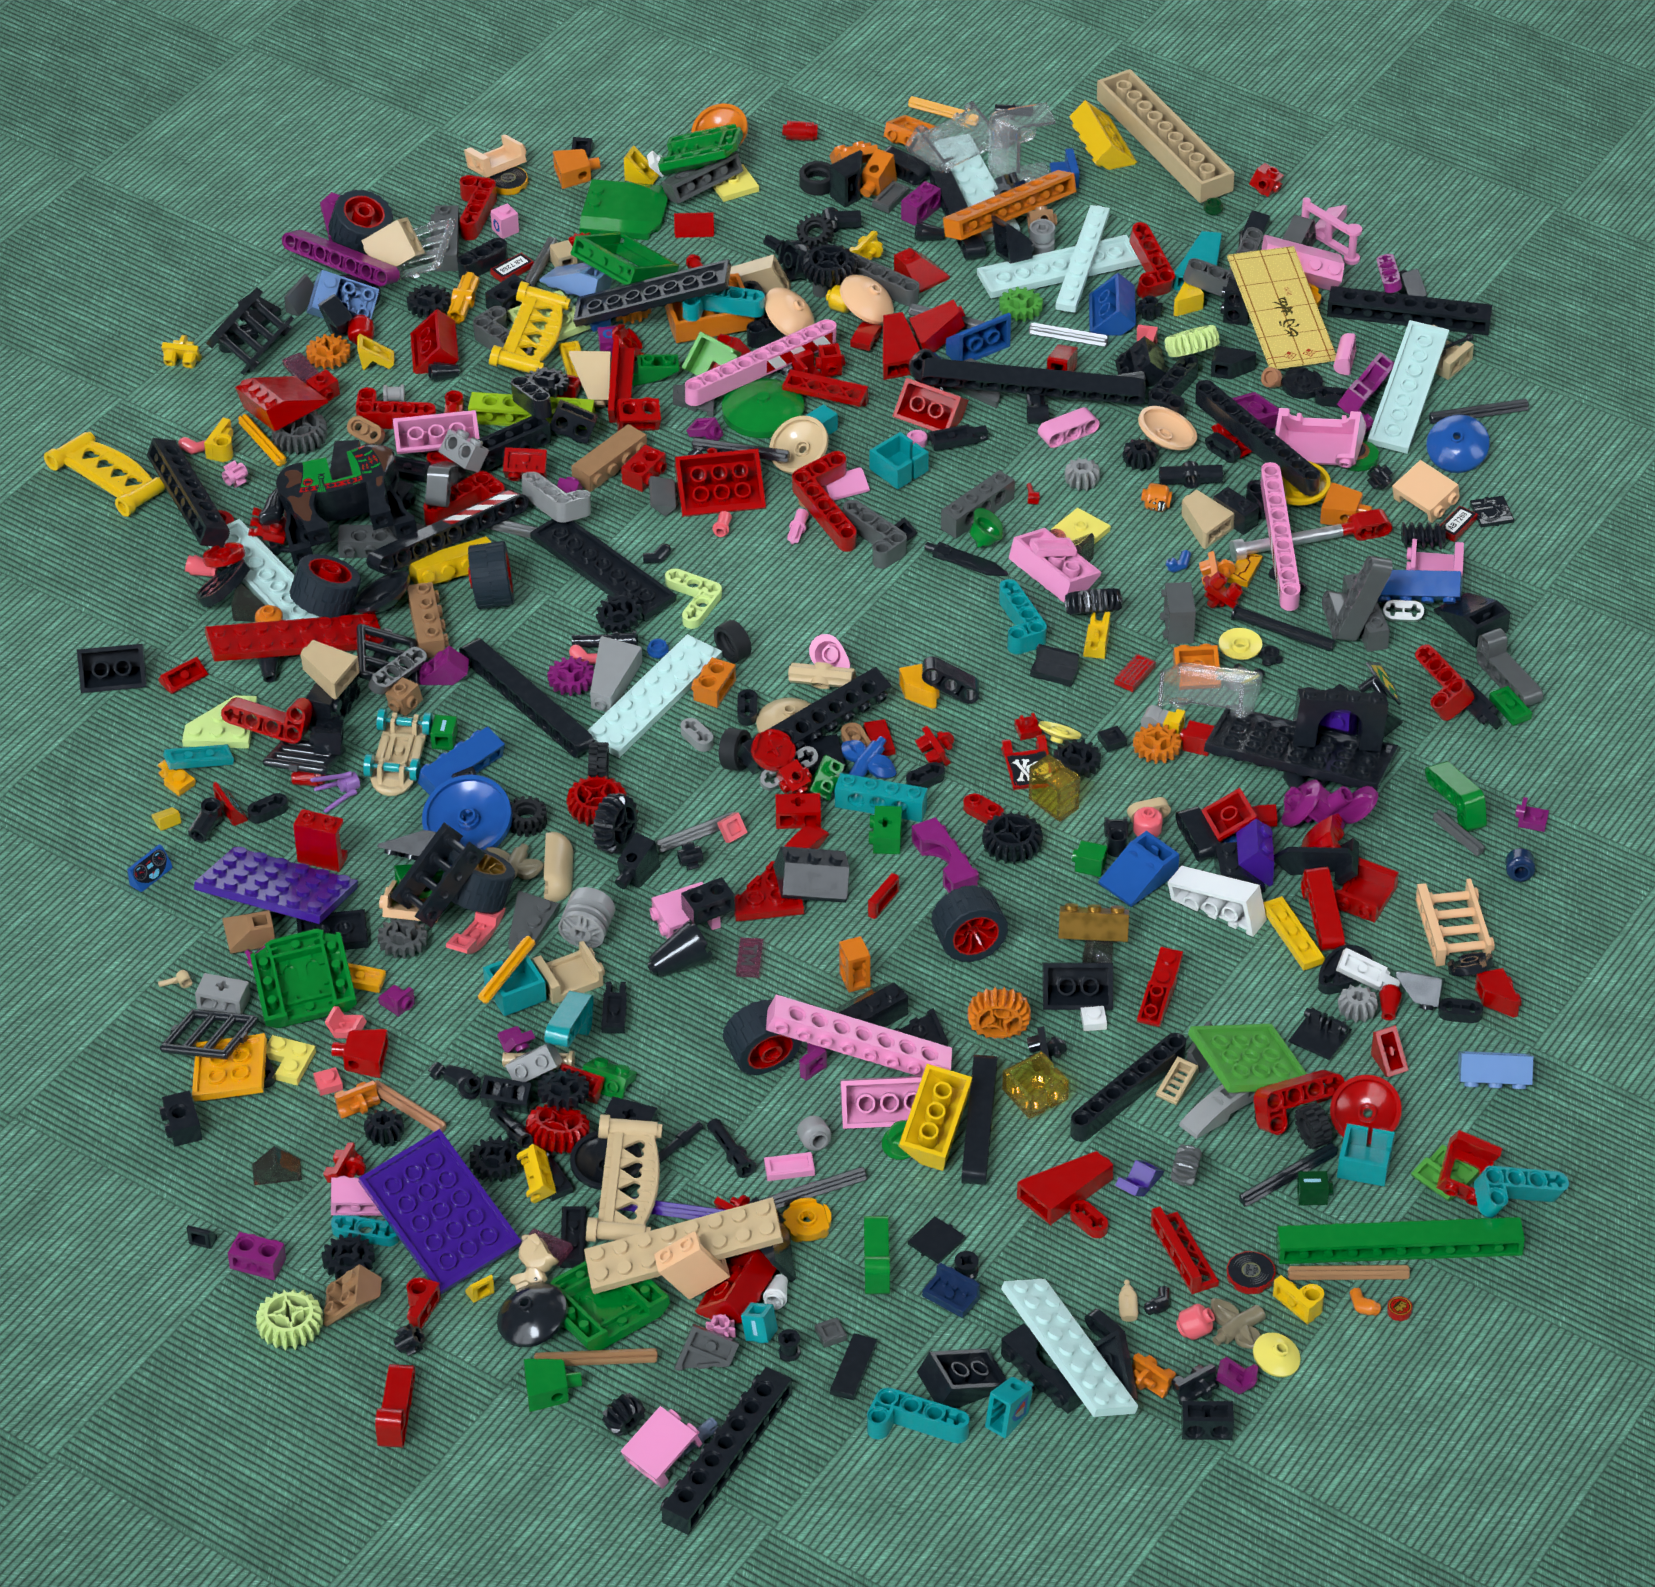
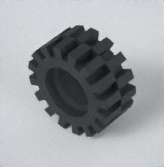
M811 213V217L808 218L806 215L804 216L805 221L802 219L799 221L800 225H797L798 231H796L798 239L807 243L811 249L813 246L819 247V244L827 245L828 242H833L834 229L830 220L825 215L821 216L820 213H817L815 216L814 213ZM822 228V233L819 236L813 238L808 236L812 229Z
M590 742L588 775L591 778L596 777V775L603 778L607 775L608 778L609 743Z
M521 796V800L515 798L514 803L510 802L512 808L510 829L513 834L517 832V836L525 834V837H529V834L532 833V836H535L536 831L541 833L542 828H546V805L544 806L543 801L539 802V798L536 797L532 800V796H528V799H525V796ZM523 815H533V816L530 817V818H522V817H520V816H523Z
M1316 1102L1295 1111L1294 1118L1296 1119L1295 1125L1298 1126L1297 1131L1298 1133L1300 1132L1301 1140L1304 1139V1144L1308 1145L1309 1149H1315L1331 1142L1333 1138L1331 1136L1333 1132L1330 1129L1331 1123H1328L1329 1118L1327 1115L1325 1116V1110L1321 1109L1320 1104L1317 1105Z

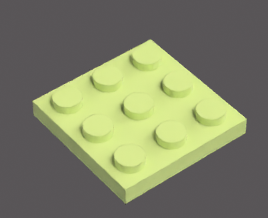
M561 290L554 292L565 296ZM572 302L570 303L569 310L563 311L562 328L557 342L591 329L590 325L575 326L573 318L576 306ZM520 306L507 310L508 317L513 323ZM551 309L537 310L544 317H550V312H552ZM542 321L532 324L538 329L544 330V325L547 323ZM539 334L527 335L535 343H539V338L542 337Z

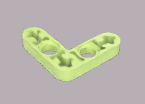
M670 569L665 573V584L668 588L694 597L682 613V623L684 627L689 629L698 628L721 600V585L680 569ZM690 584H697V585H699V586H697V587H689L688 585H690ZM701 603L707 604V606L705 607H699L697 605Z

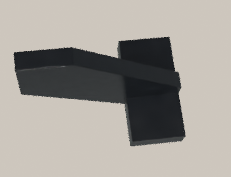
M1352 838L1340 845L1342 848L1287 847L1274 855V862L1290 875H1302L1305 869L1328 867L1330 872H1335L1334 880L1339 885H1342L1358 875L1359 842Z

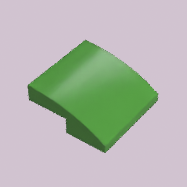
M1442 1144L1430 1159L1428 1157L1423 1159L1411 1173V1176L1449 1202L1456 1196H1448L1442 1190L1436 1188L1447 1147ZM1455 1160L1450 1178L1470 1186L1478 1177L1479 1171L1471 1165Z

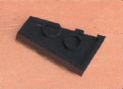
M934 1008L927 1011V1015L918 1019L916 1017L910 1020L909 1025L901 1029H893L948 1046V1040Z
M1118 1329L1096 1341L1093 1345L1134 1401H1137L1138 1395L1125 1331Z

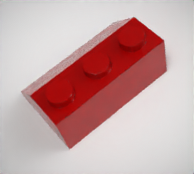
M436 309L410 333L413 372L415 374L428 373V365L433 364V362L455 365L459 360L455 320Z
M906 378L892 417L931 431L956 427L963 418L969 400Z
M759 1249L729 1258L731 1263H727L730 1277L708 1289L695 1310L698 1315L712 1319L713 1315L726 1314L729 1320L735 1321V1324L742 1323V1313L751 1302L758 1303L761 1300L763 1290L773 1280L772 1276L777 1269Z

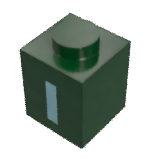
M1298 1171V1205H1328V1196L1333 1195V1182L1328 1181L1327 1171Z

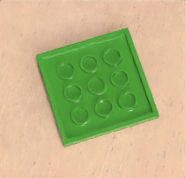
M1272 1024L1191 1026L1188 1035L1228 1093L1256 1092L1261 1087L1307 1074Z

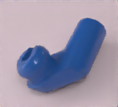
M1183 550L1179 560L1175 558L1170 560L1169 558L1166 561L1168 571L1175 573L1186 569L1191 558V552Z

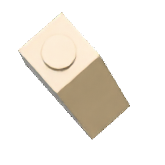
M774 254L731 267L730 274L739 273L742 283L746 281L758 282L766 294L775 287L787 289L791 287L789 279Z
M569 351L570 359L587 399H593L595 407H605L609 399L611 352Z
M1195 490L1182 500V517L1202 548H1208L1234 529L1235 513L1200 491Z
M312 640L301 652L303 670L333 699H337L359 674L358 656Z

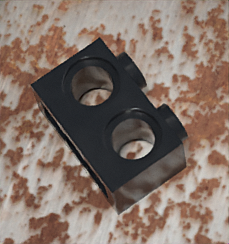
M513 274L485 292L486 308L502 306L506 309V315L508 316L507 310L522 304V302L516 301V295L520 282L527 281Z
M1229 279L1227 287L1223 286L1221 298L1225 299L1222 302L1220 314H1224L1223 323L1247 326L1250 316L1236 280Z
M560 399L551 420L550 429L558 435H566L572 438L577 443L587 444L598 415ZM559 417L566 418L567 422L561 421ZM578 425H583L587 429L582 430L578 427Z
M720 877L682 892V910L689 920H692V924L699 925L735 911V894L725 880Z
M1182 1401V1440H1233V1401Z

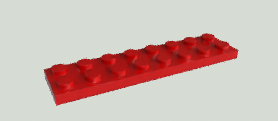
M375 613L343 615L334 618H302L205 626V635L213 660L216 662L301 655L303 648L307 647L312 640L342 651L357 650V625L364 624L380 629ZM365 634L367 641L378 644L384 641L382 638Z

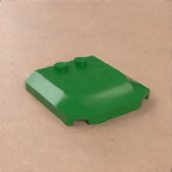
M734 123L669 137L667 141L668 154L666 157L660 158L658 163L659 171L662 175L701 168L728 157L740 145L743 137L741 128L736 127Z
M592 179L581 214L580 234L581 232L583 234L590 232L591 235L621 232L632 239L649 240L653 232L661 230L668 206V198L662 185Z
M313 929L272 939L265 943V948L255 954L253 952L250 954L265 1025L268 1027L282 1028L327 1017L334 1006H339L344 1013L357 1005L344 944L339 932H336L335 935L324 933V930Z
M586 1261L557 1276L550 1282V1284L561 1290L567 1300L568 1313L563 1326L588 1350H602L661 1317L670 1304L669 1296L651 1279L593 1294Z

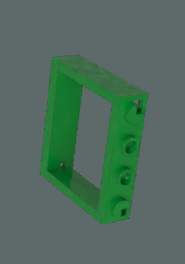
M621 232L576 236L570 253L572 256L624 285L675 273L679 268V265ZM613 253L618 254L619 256H621V257L627 259L628 261L634 263L635 265H633V264L627 262L626 260H624V259L618 257L617 255H615V254H613Z

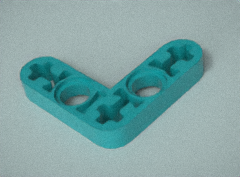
M333 1215L331 1220L332 1233L338 1238L340 1234L344 1238L348 1237L349 1233H352L353 1238L360 1234L362 1241L369 1239L370 1244L389 1247L396 1245L400 1241L387 1221L359 1217L360 1215ZM363 1227L372 1229L369 1233H361L359 1231Z

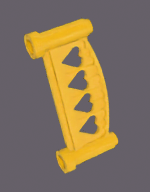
M521 281L516 301L522 302L503 349L500 346H493L489 365L495 367L501 365L527 373L529 371L536 372V368H544L545 363L542 361L554 348L562 328L563 311L569 310L571 299L568 296L529 286V283ZM551 309L552 312H550V317H544L537 310ZM542 321L547 323L544 325V330H540L532 324ZM539 334L542 337L539 338V343H535L527 335ZM534 347L536 350H534V355L530 356L520 348Z
M84 432L61 447L53 448L44 453V460L51 470L56 471L65 464L117 497L115 499L116 508L125 517L134 513L137 507L160 494L166 488L160 477L152 479L137 462L127 455L109 446L95 442V436L91 432ZM87 451H93L95 455H99L98 457L83 459ZM101 460H107L109 464H113L112 466L97 468ZM116 469H121L123 473H127V475L111 477ZM130 478H135L137 482H141L138 485L126 486Z

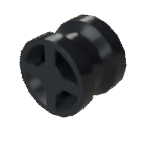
M971 1251L958 1253L955 1256L954 1269L964 1276L975 1280L978 1276V1256Z

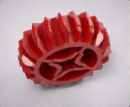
M588 775L587 779L580 778L579 783L573 782L572 788H569L566 801L569 814H571L574 820L577 819L579 824L585 822L588 827L594 824L595 811L598 810V804L602 803L603 797L613 793L625 794L626 796L625 788L621 786V782H616L615 778L608 779L607 775L603 778L598 775L592 778Z
M547 1104L544 1107L537 1106L536 1110H531L528 1119H526L525 1131L533 1137L532 1143L545 1151H551V1153L559 1152L562 1154V1152H567L571 1154L574 1145L582 1137L590 1134L589 1120L586 1119V1115L581 1114L580 1110H573L572 1106L569 1107V1111H566L564 1107L557 1111L556 1106L548 1108Z

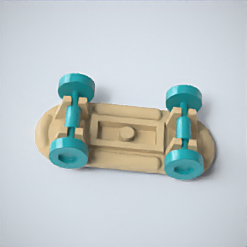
M379 708L376 725L377 730L383 732L375 759L373 754L365 755L363 773L364 776L370 777L372 786L377 792L386 796H397L409 790L414 781L419 779L420 758L426 736L430 735L433 714L425 712L423 721L420 720L417 714H414V717H398L396 712L392 713V718H388L387 709Z

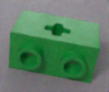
M875 806L874 815H870V828L874 829L869 831V844H873V854H900L902 806Z

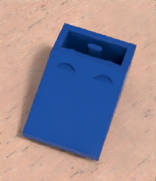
M1146 830L1128 844L1100 878L1098 884L1132 907L1171 879L1179 869V853Z

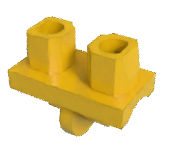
M871 231L867 236H862L858 240V245L851 247L850 251L871 260L873 257L879 258L883 254V244L877 239V231Z
M181 335L180 340H173V343L162 342L161 348L164 353L163 360L166 366H175L177 359H183L182 364L184 367L194 368L196 362L201 361L202 355L199 353V347L195 346L194 342L188 341L187 335Z

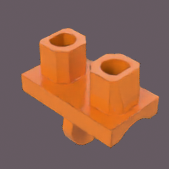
M1214 551L1208 552V560L1199 562V567L1203 574L1201 578L1204 587L1205 582H1203V579L1206 575L1212 577L1219 571L1226 578H1229L1235 572L1234 563L1227 559H1223L1221 562L1216 561Z
M364 1081L357 1084L353 1089L348 1091L341 1090L335 1093L334 1098L341 1119L358 1112L365 1114L368 1112V1108L380 1104L374 1081L368 1083Z
M1140 1353L1133 1356L1132 1370L1134 1380H1136V1388L1142 1390L1146 1387L1162 1399L1166 1397L1176 1373L1170 1368L1163 1370L1157 1366L1156 1359L1150 1355L1144 1357Z

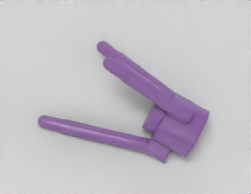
M348 771L342 774L310 779L311 782L338 779L337 781L315 787L314 791L338 786L341 792H347L325 808L324 813L329 812L350 796L357 794L356 789L360 788V781L355 772Z

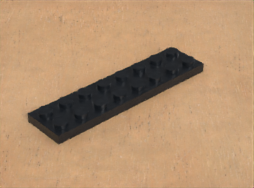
M727 259L580 296L577 298L573 322L576 327L587 326L594 322L607 321L614 317L627 316L630 313L643 312L650 308L663 307L670 303L683 302L686 299L703 297L714 292H722L728 289L731 263Z
M551 519L530 532V537L533 541L611 597H614L615 592L622 595L625 591L628 596L634 594L635 599L638 598L641 603L643 621H647L677 601L675 593L573 520L557 522Z

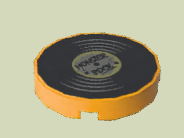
M517 166L489 177L496 182V191L501 195L518 194L521 189H525L528 185L527 173Z

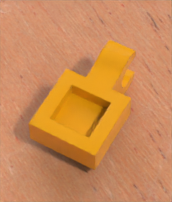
M165 760L158 764V767L162 769L159 775L164 778V785L176 795L181 796L196 785L195 778L183 769L169 770Z

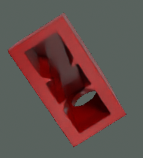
M387 1029L351 1030L348 1032L346 1043L333 1042L331 1055L343 1057L344 1069L346 1071L381 1078L389 1046Z

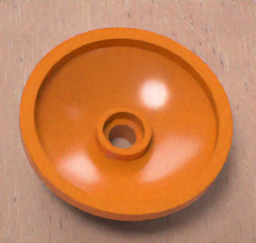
M726 103L716 104L708 107L697 116L691 132L735 123L736 127H740L743 133L741 145L748 132V121L745 114L738 107Z

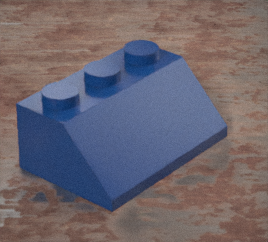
M1120 273L1115 274L1089 294L1090 332L1121 336L1125 332L1132 330L1136 325L1135 286Z
M1004 314L946 338V355L951 360L964 361L970 358L978 360L1010 347L1011 314Z

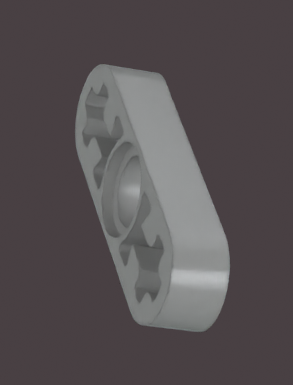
M806 746L796 751L794 758L800 761L803 759L804 753L807 755L812 754L811 762L808 760L801 762V766L809 770L815 766L818 753L813 747ZM764 770L761 773L760 785L763 789L772 791L779 787L778 782L780 781L777 777L774 779V784L765 782L766 775L773 777L777 774V771Z

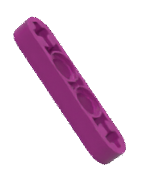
M1384 254L1379 256L1376 261L1384 291L1386 293H1394L1401 290L1402 283L1394 255Z

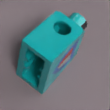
M1010 1377L991 1391L985 1427L1006 1439L1029 1413L1031 1397L1035 1392L1034 1384L1028 1380L1022 1382L1015 1377Z

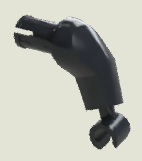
M435 1062L428 1069L431 1072L429 1074L430 1077L434 1080H438L443 1075L444 1080L455 1086L463 1099H475L480 1093L481 1079L478 1076L475 1077L469 1069L449 1065L445 1069L439 1062Z

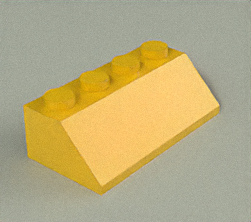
M1086 100L1069 116L1073 122L1072 127L1080 134L1078 137L1086 144L1085 149L1093 156L1092 161L1098 167L1103 166L1111 170L1137 163L1110 116Z
M926 1064L899 1143V1147L919 1164L941 1171L944 1170L970 1093L972 1077Z

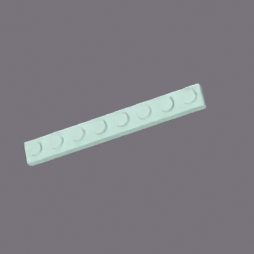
M1090 205L1056 301V310L1076 312L1110 214V208Z

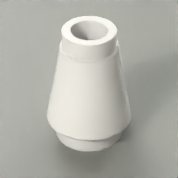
M782 1274L775 1275L763 1294L764 1303L773 1304L774 1310L782 1308L787 1302L788 1279Z

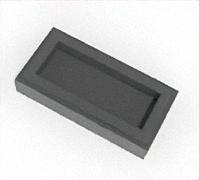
M892 181L872 201V207L890 213L910 193V187Z

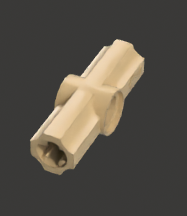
M816 662L814 665L792 663L789 666L788 675L790 683L810 684L815 688L829 689L830 687H841L855 679L856 670L834 667L824 662Z

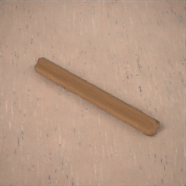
M1305 1265L1288 1267L1289 1280L1409 1279L1410 1276L1408 1265Z
M656 1348L540 1352L534 1354V1359H562L565 1366L655 1363L658 1360Z

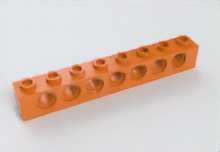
M1056 170L943 217L945 237L958 240L966 239L992 228L991 216H997L1006 222L1035 210V207L1044 206L1076 192L1074 173Z

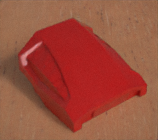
M1337 813L1316 824L1305 835L1302 847L1342 848L1338 843L1344 836V830L1340 827L1343 820L1342 817Z

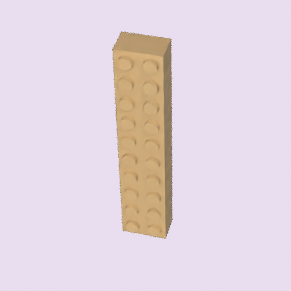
M1131 69L1097 81V100L1199 203L1233 191L1235 172Z

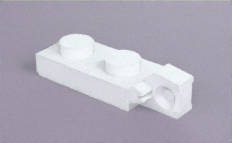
M1348 948L1343 950L1336 971L1379 991L1382 990L1384 985L1392 984L1398 987L1400 985L1398 979L1390 976V972L1387 970L1388 967Z

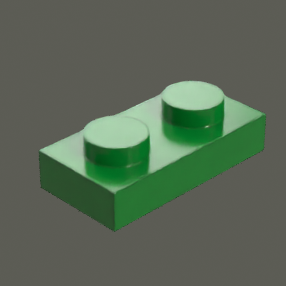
M1509 686L1490 692L1489 700L1512 726L1532 719L1530 709Z

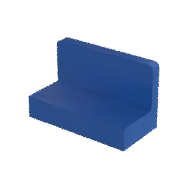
M1073 148L1065 149V161L1050 163L1051 173L1056 170L1074 173L1076 188H1079V169Z

